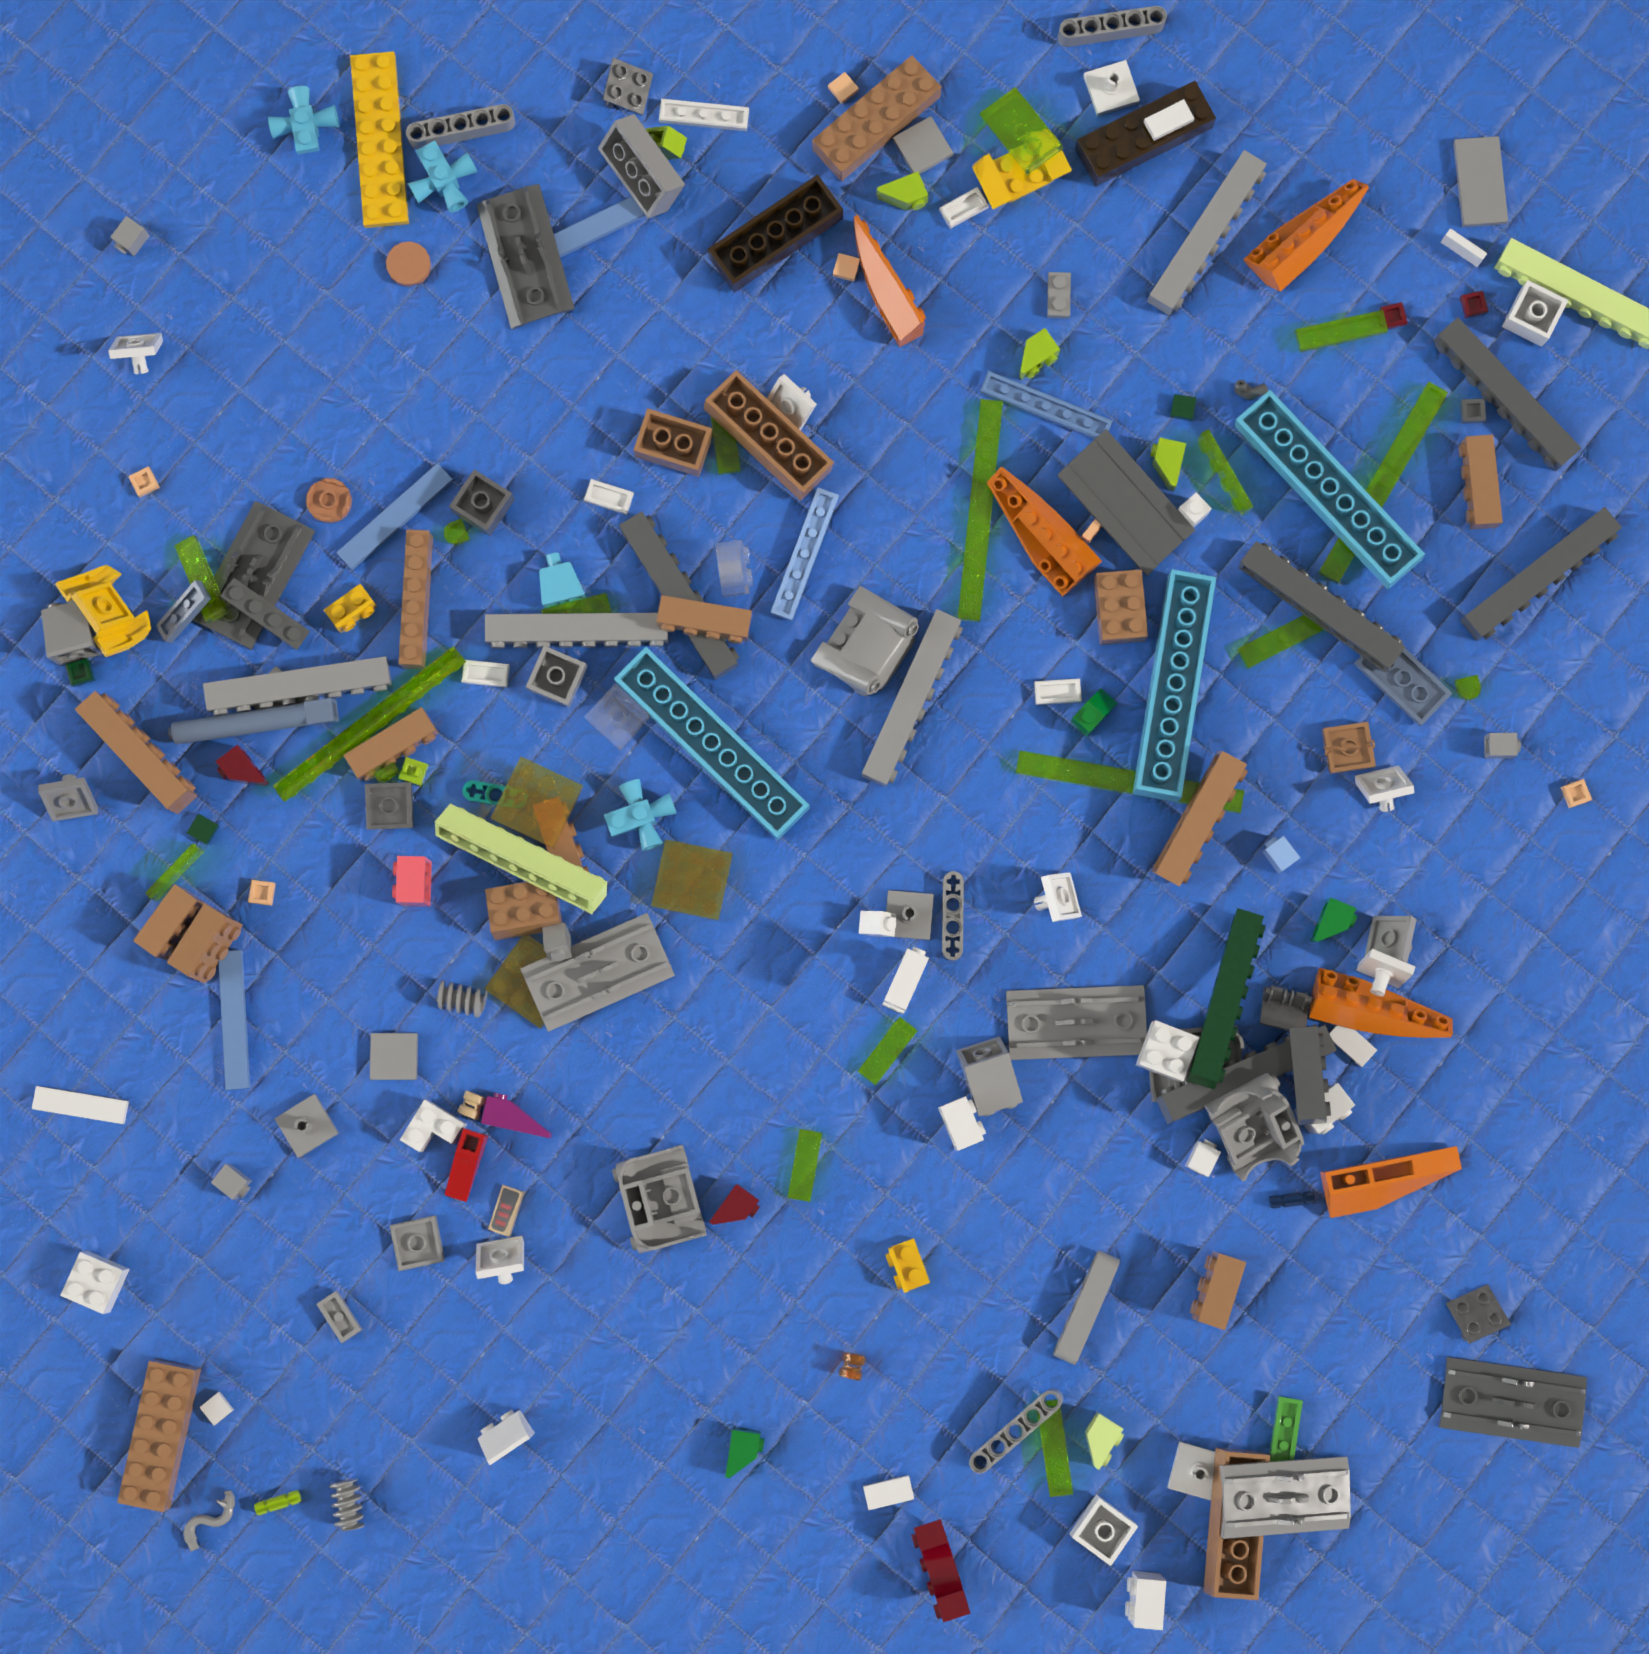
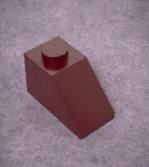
M236 745L216 760V763L219 765L217 771L225 780L228 778L236 783L261 786L269 784L251 758L239 745Z
M736 1184L709 1222L714 1225L745 1220L748 1215L753 1218L760 1208L757 1204L759 1199L739 1184Z

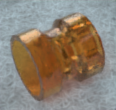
M844 1352L842 1358L844 1364L840 1368L839 1376L861 1381L863 1374L861 1368L865 1365L866 1357Z

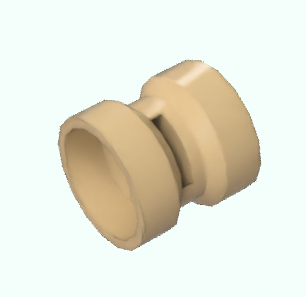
M466 1090L463 1096L464 1102L459 1105L457 1112L479 1120L481 1115L480 1109L485 1105L487 1098Z

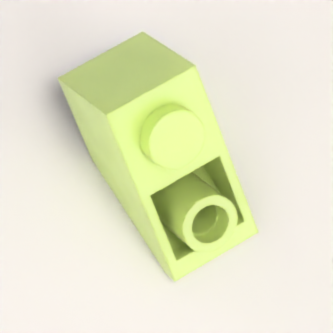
M1096 1412L1087 1427L1085 1435L1093 1466L1100 1470L1101 1466L1105 1467L1112 1456L1110 1454L1111 1449L1114 1445L1117 1447L1120 1444L1124 1434L1121 1433L1123 1431L1121 1426Z

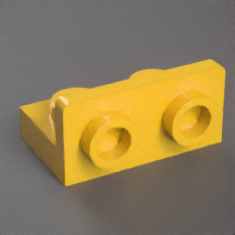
M359 584L325 608L324 611L337 630L342 633L343 631L348 632L356 626L355 622L362 617L365 619L375 612L374 609L377 605L363 586Z
M914 1238L888 1247L889 1253L885 1254L889 1267L894 1266L897 1275L893 1276L898 1290L902 1288L903 1292L906 1293L909 1290L930 1283Z

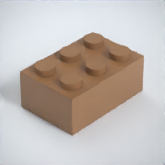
M647 408L633 450L636 458L699 477L713 437L712 428Z
M1142 570L1096 573L1094 589L1100 645L1145 642L1148 637Z
M529 882L485 889L490 931L495 941L543 933L542 927L562 923L559 898Z
M174 884L133 941L153 956L167 960L174 952L203 904L207 903L186 888Z
M204 903L167 963L188 977L207 983L215 975L216 967L219 964L218 961L223 960L227 956L229 946L239 937L243 924L224 912Z
M1212 1251V1255L1207 1256L1204 1268L1207 1271L1205 1277L1200 1278L1197 1286V1291H1200L1198 1299L1193 1300L1190 1308V1313L1193 1314L1192 1319L1222 1330L1226 1329L1246 1262Z

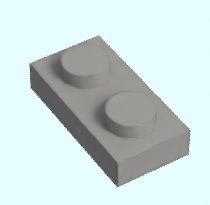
M1048 272L1047 318H1070L1071 273Z
M338 1290L316 1304L341 1343H344L363 1330Z

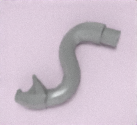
M231 1490L224 1492L226 1494L224 1500H216L224 1508L221 1516L197 1515L192 1517L185 1525L183 1531L184 1540L188 1544L190 1552L199 1548L195 1534V1527L197 1525L204 1524L211 1527H220L231 1519L233 1507L235 1506V1496Z

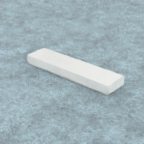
M661 99L659 123L747 131L749 107Z
M36 1086L32 1109L125 1124L129 1101Z

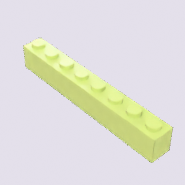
M1513 238L1509 240L1494 267L1501 275L1518 280L1522 286L1529 280L1567 299L1566 308H1572L1578 311L1582 317L1592 318L1598 321L1600 326L1608 329L1611 328L1617 331L1621 337L1631 338L1638 342L1641 347L1649 349V308Z
M449 804L435 821V836L590 914H593L607 896V881L602 877L593 875L582 867L575 866L565 861L562 857L555 856L545 851L542 847L535 846L525 841L522 837L515 836L505 831L502 827H497L461 807Z

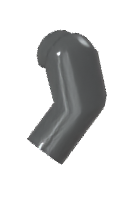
M1238 380L1234 388L1238 396L1247 400L1256 399L1268 392L1265 383L1251 387L1247 385L1245 380Z

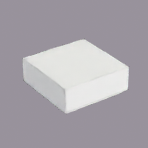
M221 1392L215 1394L200 1407L213 1426L234 1411Z

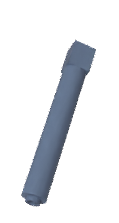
M333 698L294 705L172 722L171 727L168 728V735L171 741L179 745L308 725L315 726L339 722L337 701Z

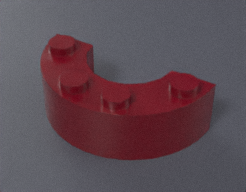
M941 1519L915 1527V1533L911 1534L915 1549L920 1547L923 1558L919 1560L923 1573L928 1572L931 1580L926 1583L930 1596L935 1595L937 1604L933 1605L937 1620L942 1618L944 1623L971 1614Z

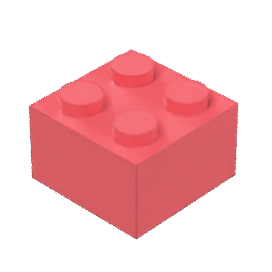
M397 856V862L393 863V875L397 876L396 885L392 887L393 899H396V903L402 906L430 907L432 861L425 856Z

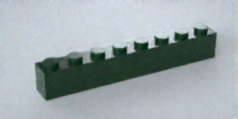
M1237 908L1234 914L1187 1079L1188 1082L1210 1089H1215L1218 1082H1223L1226 1072L1225 1069H1222L1224 1061L1228 1062L1232 1050L1228 1048L1229 1041H1234L1237 1033L1234 1023L1235 1020H1240L1243 1007L1239 1005L1241 999L1245 1000L1249 986H1246L1245 983L1247 978L1251 979L1255 967L1251 965L1252 958H1257L1260 945H1257L1258 938L1262 939L1266 925L1262 924L1264 918L1262 915Z

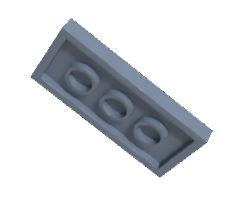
M1406 649L1403 650L1387 673L1362 656L1354 663L1365 676L1419 727L1452 694L1446 686Z

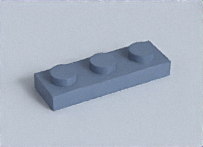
M195 580L156 624L165 642L173 643L211 599L202 581Z

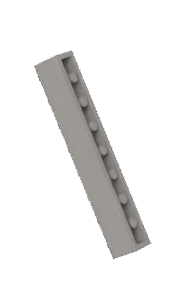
M1246 150L1242 152L1150 293L1147 300L1148 303L1169 316L1173 310H1179L1184 301L1181 297L1185 291L1190 293L1196 283L1193 280L1197 273L1199 275L1203 273L1208 264L1205 260L1209 255L1211 257L1214 256L1220 246L1217 244L1220 237L1225 239L1231 229L1229 226L1231 220L1234 219L1236 221L1243 211L1240 208L1244 201L1249 202L1255 192L1252 188L1256 183L1260 185L1267 174L1264 172L1267 163Z
M936 609L863 769L862 777L884 787H887L889 782L893 784L898 773L894 769L898 762H903L907 753L904 747L907 741L912 742L917 730L913 729L916 721L921 722L926 712V709H923L926 700L930 702L935 692V689L932 688L935 680L940 681L944 672V668L941 667L944 659L949 661L954 648L950 647L953 639L958 640L963 628L960 627V619Z
M658 613L485 614V642L487 645H491V648L497 649L505 648V645H514V648H527V644H536L537 648H543V646L550 647V644H559L561 648H571L573 644H582V647L585 648L595 647V644H604V647H618V644H627V647H640L641 643H650L651 647H663V643H669L668 632L662 631L661 627H657Z
M386 656L203 683L206 709L208 712L214 713V716L228 714L227 710L236 709L237 712L250 711V707L259 706L260 709L272 708L273 703L282 702V705L296 704V700L304 698L306 702L319 700L320 696L327 695L328 698L342 697L341 693L350 692L351 695L364 694V690L373 689L374 692L386 691L387 686H392L389 662Z

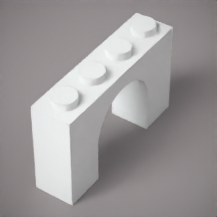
M913 947L912 950L907 948L884 999L883 1006L904 1014L929 958L925 956V951Z

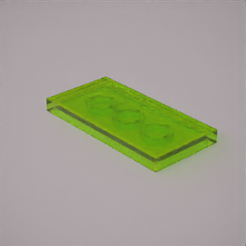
M1016 87L979 113L983 121L1026 175L1064 149L1060 141Z

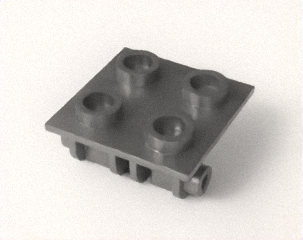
M612 58L602 99L606 102L605 106L613 108L614 105L643 115L653 73Z
M1274 985L1264 987L1260 1024L1288 1031L1289 1028L1306 1027L1308 1005L1311 1004L1312 996H1309L1306 992H1296L1294 994L1293 989L1288 993L1287 988L1283 990V988L1275 987Z
M1488 1284L1446 1303L1462 1332L1460 1334L1463 1341H1467L1468 1344L1511 1325Z

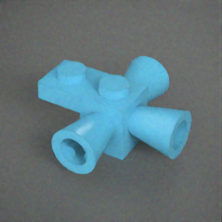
M306 86L292 87L287 91L293 105V109H289L290 117H268L272 138L275 139L293 132L298 155L320 151L318 127H339L336 107L333 105L314 112L312 106H309L310 89Z
M436 141L416 150L429 176L428 178L408 183L418 204L436 190L440 198L444 196L449 212H456L464 208L468 204V200L459 191L458 188L460 187L457 178L477 173L476 167L468 153L466 152L449 166Z
M640 779L620 785L619 789L629 803V806L604 814L611 836L614 837L634 829V831L639 830L642 851L662 845L663 842L652 825L656 824L654 817L677 814L670 793L649 804L647 799L643 800Z

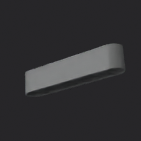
M1151 6L1066 19L1060 25L1058 41L1062 46L1072 47L1157 34L1164 27L1167 13L1163 7ZM1156 17L1160 22H1153L1151 18ZM1129 21H1136L1139 25L1133 26ZM1114 24L1117 28L1111 29L1107 25ZM1091 27L1095 32H1088L1085 28ZM1069 30L1073 35L1068 36L1064 31Z
M500 104L414 122L407 127L406 135L410 145L418 150L433 141H436L437 145L440 146L510 131L515 126V117L509 105ZM503 115L509 116L505 121L499 120ZM480 120H488L485 125H478ZM460 124L466 125V127L462 130L456 129V127ZM437 129H444L443 133L434 134ZM415 134H422L419 139H413Z
M1097 1251L1057 1342L1053 1356L1073 1365L1077 1363L1115 1276L1120 1259L1103 1251Z
M1050 1388L1042 1393L974 1452L969 1460L971 1469L976 1473H984L1060 1408L1063 1404L1062 1393L1055 1388ZM1048 1394H1053L1057 1397L1058 1404L1056 1406L1047 1404L1046 1396ZM1029 1410H1037L1040 1414V1420L1032 1421L1028 1416ZM1012 1425H1019L1021 1427V1436L1017 1437L1011 1433ZM995 1440L1002 1441L1005 1446L1004 1451H996L993 1447V1442ZM976 1456H984L987 1460V1465L985 1467L978 1466L975 1460Z

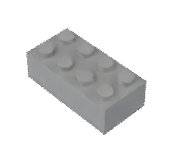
M635 114L614 121L599 145L598 150L647 218L667 212L685 186V183Z

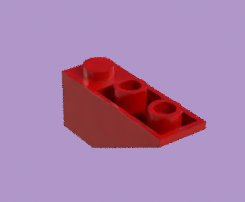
M463 1128L455 1152L445 1196L467 1202L489 1135Z

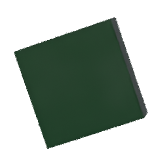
M1174 394L1170 417L1192 421L1196 397Z
M88 658L65 664L72 687L95 681Z
M198 813L187 834L208 845L219 825Z

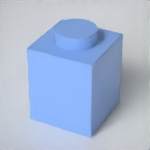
M1276 836L1265 843L1267 848L1262 851L1278 874L1300 859L1284 836L1280 839H1277Z

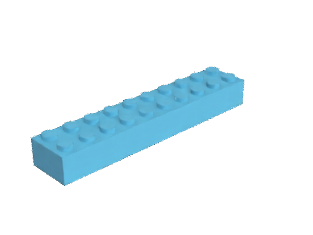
M1271 390L1236 419L1235 427L1387 589H1390L1422 561L1425 553Z
M1171 569L1167 577L1133 795L1178 802L1182 797L1216 577Z
M647 647L614 678L615 683L777 841L810 809V805Z

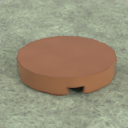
M411 241L401 242L388 253L386 267L392 280L399 285L411 287L412 285L424 282L429 276L431 261L426 249L420 244Z
M324 478L317 483L315 482L307 492L306 504L309 512L315 519L323 523H335L348 515L352 505V497L349 489L343 482L334 478Z

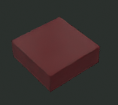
M1483 290L1460 296L1465 319L1489 312Z
M1402 302L1380 307L1379 311L1384 330L1408 324Z

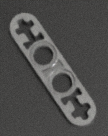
M951 871L944 876L942 890V955L949 961H956L963 953L964 880L962 875L955 871ZM951 876H955V879L960 881V884L955 886V892L960 891V896L956 894L946 895V891L951 892V884H947V880H950ZM951 898L959 902L960 906L956 911H950L946 906L947 901ZM955 921L958 923L959 931L956 934L947 932L946 925L948 922ZM945 937L960 938L959 941H954V947L959 949V952L955 953L954 957H950V953L946 952V949L950 948V940L946 941Z

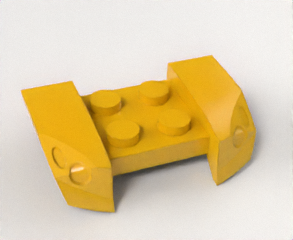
M1049 131L1025 135L1024 137L1028 144L995 160H992L988 153L972 165L992 210L1006 203L1016 201L1072 171L1060 145Z
M108 565L100 566L55 583L67 602L74 600L97 633L93 640L105 657L130 649L144 640L151 630L148 611H144L136 617L133 616L112 585L122 574Z

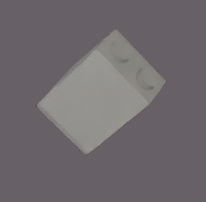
M74 600L65 604L53 603L48 605L47 609L41 610L47 658L62 666L84 658L103 655L93 640L97 633Z
M1000 1036L956 1050L972 1101L979 1116H990L998 1110L1004 1108L1011 1109L1023 1102L1009 1053Z

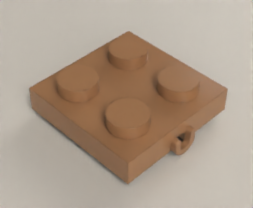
M1368 722L1322 729L1323 749H1325L1324 756L1327 758L1329 774L1376 767L1373 752L1375 742L1374 739L1371 740Z

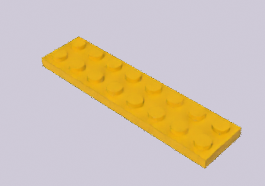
M395 52L350 55L363 225L365 228L409 224Z

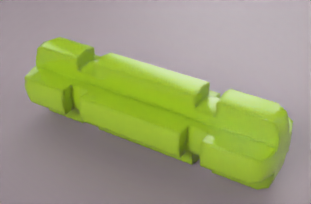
M295 1490L289 1492L288 1495L285 1493L269 1498L266 1502L265 1500L254 1504L255 1512L259 1516L268 1513V1511L272 1512L288 1507L289 1504H298L301 1502V1496L299 1491Z

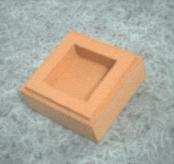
M846 72L828 85V89L841 104L859 91L858 86Z
M838 253L833 277L854 282L860 258Z
M149 466L128 476L139 497L160 488Z
M1096 519L1081 537L1086 544L1092 541L1102 527Z
M1584 779L1560 787L1568 808L1592 800Z
M251 880L248 902L272 906L276 883Z

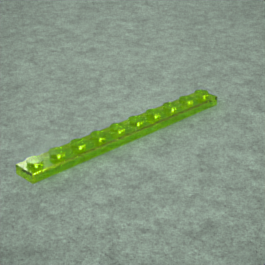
M1429 381L1365 490L1381 508L1448 394L1447 391ZM1339 537L1318 571L1320 575L1336 584L1340 582L1355 556Z
M980 400L957 617L964 621L980 622L993 503V493L987 481L996 473L1003 401Z
M454 646L275 783L273 787L280 798L286 802L294 797L306 785L314 782L319 775L332 768L337 761L344 757V754L368 740L372 734L385 727L390 720L403 713L412 703L421 699L425 693L434 686L439 685L451 673L457 671L466 661Z
M1020 750L1015 774L1133 795L1136 771ZM1184 780L1182 797L1176 803L1188 805L1200 782ZM1234 789L1236 790L1234 798L1230 803L1226 802L1222 810L1240 814L1245 790Z

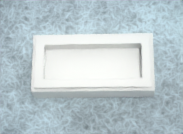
M1183 99L1145 118L1144 124L1155 141L1193 122L1194 117Z
M976 187L940 207L939 211L951 229L988 209L989 204L980 189Z
M1449 229L1441 241L1442 244L1476 267L1479 266L1487 255L1485 251L1452 229Z
M591 479L584 502L627 515L634 492Z
M464 660L461 682L507 688L510 665Z
M1080 679L1034 682L1036 705L1078 703L1082 701Z
M1335 1025L1329 1032L1334 1044L1360 1067H1363L1377 1051L1356 1030Z
M909 1475L863 1486L868 1510L914 1499Z

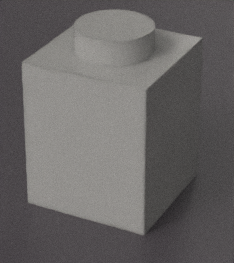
M126 216L111 235V239L115 243L114 247L124 255L128 252L134 257L150 235L142 226Z
M1489 733L1484 736L1485 759H1512L1518 756L1521 742L1520 739H1517V733Z
M560 923L542 927L544 951L549 962L572 958L571 936L566 924Z
M225 1164L211 1183L232 1200H235L239 1197L242 1199L249 1192L251 1187L248 1185L252 1180L232 1164Z

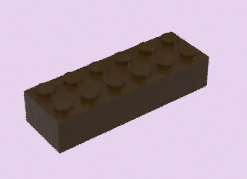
M1193 81L1078 138L1075 150L1096 187L1212 129L1216 117L1197 82ZM1184 99L1194 117V121L1154 141L1144 124V119Z
M817 174L708 248V257L735 293L843 219V208Z

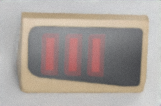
M502 1185L488 1230L508 1237L511 1236L525 1191Z

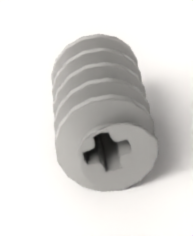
M441 980L437 994L438 1008L443 1010L447 1004V1010L452 1012L456 1006V1012L459 1014L465 1008V1014L468 1016L474 1010V1016L479 1018L485 1008L488 992L486 990L484 995L481 996L480 989L477 988L475 993L472 994L471 986H468L464 992L462 984H459L455 990L453 982H450L446 988L444 980Z
M359 1478L337 1481L329 1486V1488L337 1489V1492L330 1495V1497L338 1499L336 1503L332 1504V1507L339 1508V1511L334 1513L333 1517L340 1518V1521L334 1523V1526L340 1527L341 1531L355 1530L365 1526L364 1523L357 1522L364 1517L362 1513L356 1512L362 1508V1504L355 1503L361 1499V1495L354 1493L360 1489V1485L353 1484Z

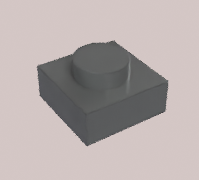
M1462 399L1460 401L1462 424L1484 423L1486 421L1485 399Z

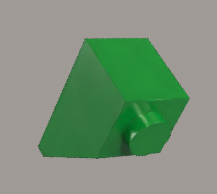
M1100 688L1073 716L1070 722L1085 736H1088L1118 703Z
M1333 898L1326 899L1310 942L1316 943L1348 930L1349 927L1352 928L1357 919V915L1354 914L1356 908Z
M733 1427L725 1478H731L755 1460L758 1452H763L765 1438H760V1431Z

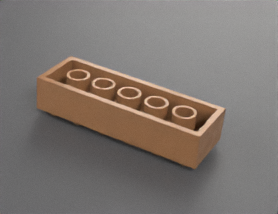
M911 55L812 140V150L842 182L941 97L942 87Z
M737 370L705 399L703 409L800 501L832 471L834 462Z
M94 691L75 708L77 713L166 809L179 814L198 797L194 792L196 787L190 780L185 779L182 775H178L181 772L173 762L163 758L166 756L165 753L157 745L155 746L153 743L148 742L150 737L142 729L133 726L135 721L121 709L118 710L120 705L111 696L109 697L105 692L100 694Z
M1224 751L1216 752L1151 870L1152 872L1179 887L1182 883H1187L1192 873L1189 871L1191 865L1198 863L1203 853L1200 851L1204 843L1208 844L1214 834V831L1211 830L1215 822L1219 823L1225 814V811L1222 810L1226 802L1230 803L1236 794V790H1234L1237 782H1242L1248 772L1245 769L1246 763Z
M160 1359L149 1361L117 1503L159 1512H165L171 1508L200 1377V1367Z
M1215 1448L1203 1592L1212 1597L1258 1600L1264 1536L1221 1538L1223 1507L1219 1465L1270 1462L1269 1454L1260 1451Z

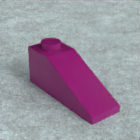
M494 1093L493 1097L487 1096L481 1121L482 1124L552 1138V1133L513 1101L507 1100L508 1095Z

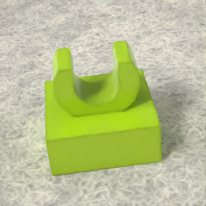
M406 757L399 779L422 786L429 765Z

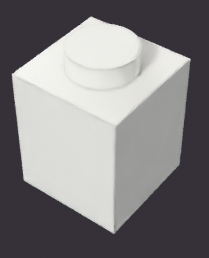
M1196 492L1179 507L1178 511L1194 528L1209 514L1212 508Z
M884 911L860 912L859 934L877 937L895 936L896 914Z
M1204 1139L1203 1143L1197 1141L1185 1167L1205 1177H1209L1221 1152L1216 1150V1144Z

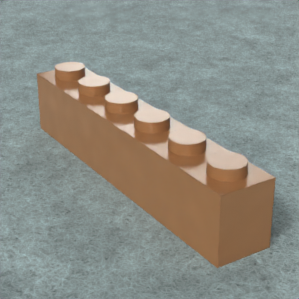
M406 530L398 663L403 669H426L433 536L429 530Z

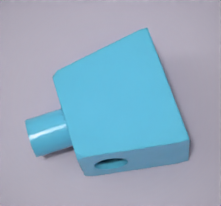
M559 553L546 555L548 567L539 570L541 600L544 609L586 599L571 562L561 563Z

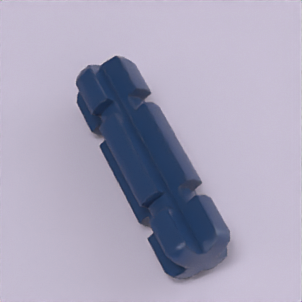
M1313 1191L1303 1192V1194L1299 1192L1283 1194L1281 1197L1279 1195L1269 1197V1205L1273 1209L1281 1208V1206L1291 1207L1303 1205V1203L1306 1205L1315 1203Z

